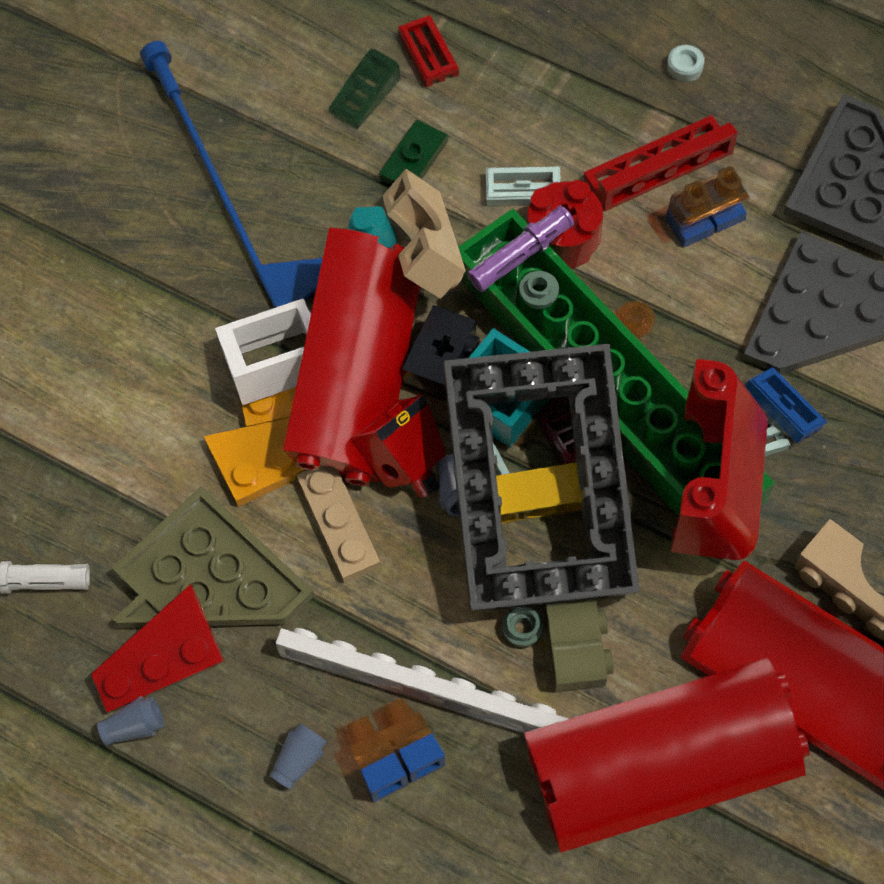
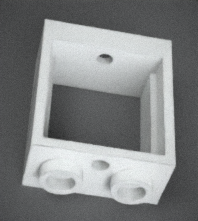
M304 299L215 328L242 405L296 387L304 347L246 366L242 354L304 332L307 336L311 313H309Z

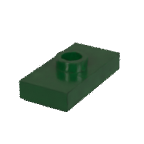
M416 119L379 172V180L391 186L405 169L423 179L447 144L448 134Z

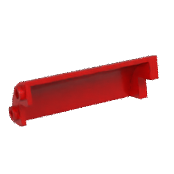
M329 227L283 451L299 468L318 470L319 465L331 466L345 478L346 482L357 486H368L369 481L382 482V480L353 444L351 438L399 401L403 380L402 368L407 358L420 286L406 278L403 274L399 254L404 247L398 244H394L393 248L385 247L378 243V236L354 230Z
M743 560L734 573L727 569L714 589L720 595L712 609L702 621L694 618L684 633L682 639L688 643L680 657L708 676L768 658L775 673L782 672L787 679L790 688V697H787L797 731H802L806 740L884 790V648L747 561Z
M768 658L525 732L524 737L529 763L542 791L547 822L560 853L806 776L804 757L810 755L809 746L803 732L797 731L787 697H790V688L782 672L776 674Z

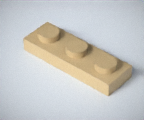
M319 466L318 470H308L298 474V483L343 582L346 583L381 568L378 555L339 472L331 466Z

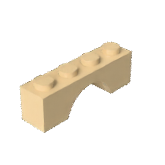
M405 169L382 196L387 215L411 239L410 243L399 254L403 274L409 280L441 299L449 289L459 284L466 270L440 191Z
M829 519L802 551L794 569L799 572V576L806 584L813 588H821L832 597L834 604L839 609L848 614L854 613L866 623L868 630L873 635L884 640V597L869 585L863 574L861 553L864 544Z

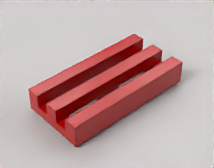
M431 15L398 26V35L426 88L432 86L434 80L438 79L439 83L446 81L447 75L451 74L452 78L459 76V67ZM421 27H426L445 66H440L420 29ZM409 32H413L432 71H429Z

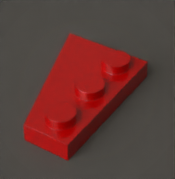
M190 584L91 674L107 713L128 705L140 696L144 698L225 662L193 585Z

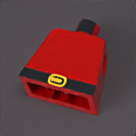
M424 394L397 401L351 438L353 444L386 486L391 488L411 484L418 498L426 497L439 488V484L430 468L445 457L446 449Z

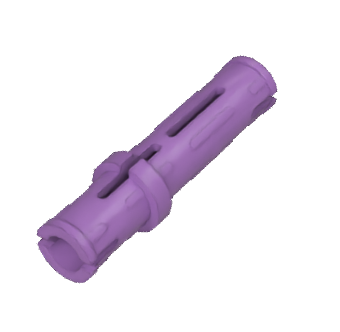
M559 205L535 224L529 223L523 228L524 232L467 272L471 283L478 291L483 292L532 254H535L537 251L542 253L549 248V243L554 238L574 226V220L566 208Z

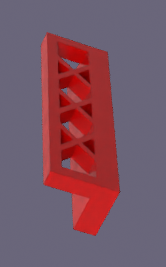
M710 115L584 172L583 178L590 186L591 191L596 194L605 212L733 154L738 132L731 122L720 126L714 116ZM709 129V132L704 133V134H702V135H700V136H698V137H695L696 134H699V133H701V132H703V131ZM670 146H674L673 148H671V149H669V150H667V151L662 152L663 149H665V148H667V147H670ZM638 160H641V161H642V162H640V163H638V164H635V165L631 166L632 163H634V162H636V161H638ZM605 175H611L600 180V182H598L597 180L598 178L603 177Z

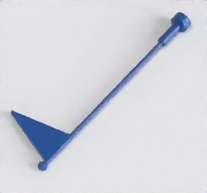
M162 41L148 43L140 51V57L147 70L156 72L168 98L173 99L274 308L300 299L305 301L316 292L323 258L261 264L180 98L181 90L168 66L172 56L167 45Z

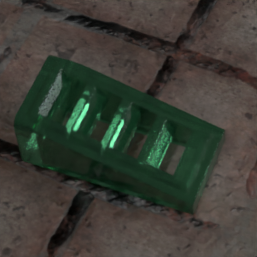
M371 48L361 59L329 106V112L359 129L401 80L400 65L395 60ZM368 79L375 83L376 86L374 87L365 81ZM359 91L368 96L367 99L356 94V92ZM350 101L360 107L359 111L357 112L347 106L346 103Z

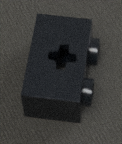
M433 305L402 368L403 385L447 402L443 372L444 361L469 358L479 346L480 337L476 336V320Z

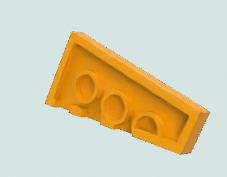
M289 418L204 436L205 442L238 507L297 480L298 474L308 471L297 467L295 462L283 451Z

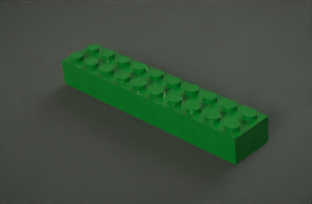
M512 208L458 246L466 270L461 279L462 283L510 335L530 352L602 344L610 345L623 457L679 517L682 495L690 481L706 477L720 479L723 443L702 441L703 431L700 425L693 419L692 421L684 420L688 391L550 246L542 253L537 251L535 254H532L505 276L495 281L485 291L480 292V290L478 291L474 287L467 272L524 232L523 228L528 225ZM533 271L550 273L555 277L559 285V294L556 301L545 309H533L524 303L520 297V282L524 276ZM540 285L532 287L536 291L546 289V287ZM765 472L763 474L761 506L768 501L775 483Z

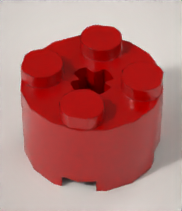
M581 180L554 182L536 189L531 196L527 209L528 224H535L559 205L566 208L574 220V226L554 238L549 243V246L571 269L581 266L590 260L591 255L597 250L601 242L602 204L596 194L590 190V186Z

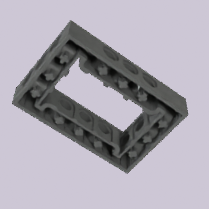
M602 344L444 361L443 372L470 612L639 593L610 345ZM569 397L588 558L576 559V556L559 561L543 563L527 561L520 565L506 566L507 542L506 538L503 537L502 498L498 494L496 477L498 462L497 455H494L491 429L493 418L488 405Z

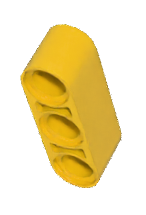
M577 463L496 476L498 494L502 498V524L582 510Z

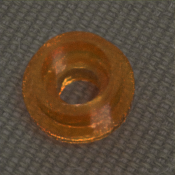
M630 301L623 304L616 315L637 339L647 335L653 329L655 322L653 310L647 304L640 301ZM638 315L642 319L640 321H633L629 316Z

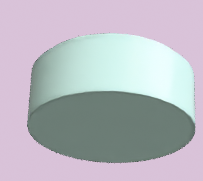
M677 46L669 54L667 70L678 81L690 82L696 80L703 71L704 56L694 46Z

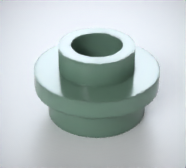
M533 271L521 280L519 287L520 297L524 303L533 309H545L552 305L558 297V282L550 273ZM540 285L546 287V289L536 291L532 287Z
M528 606L515 607L508 611L503 619V634L511 644L518 647H529L537 643L542 637L544 622L539 612ZM520 622H525L530 625L531 629L527 633H519L515 626Z

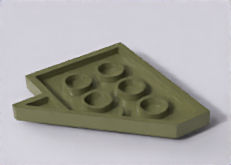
M202 486L112 567L113 572L137 595L132 602L113 618L119 628L144 627L190 584L193 585L210 626L286 624L315 596L314 591Z

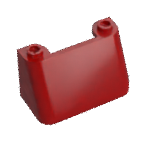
M696 359L685 404L684 420L692 421L693 419L700 425L703 431L702 441L723 443L720 479L697 478L690 481L685 487L678 522L672 533L671 552L728 560H742L749 557L754 551L759 537L768 424L767 416L731 367L719 361Z

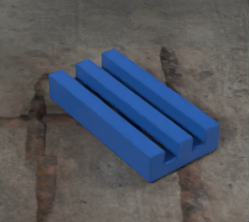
M773 367L750 379L745 385L757 403L797 444L802 442L805 437H811L814 432L821 431L827 423Z

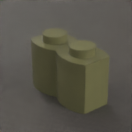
M596 598L546 603L545 619L555 692L605 687L607 675L614 673L611 649H603L601 634L608 633L605 609L597 608Z

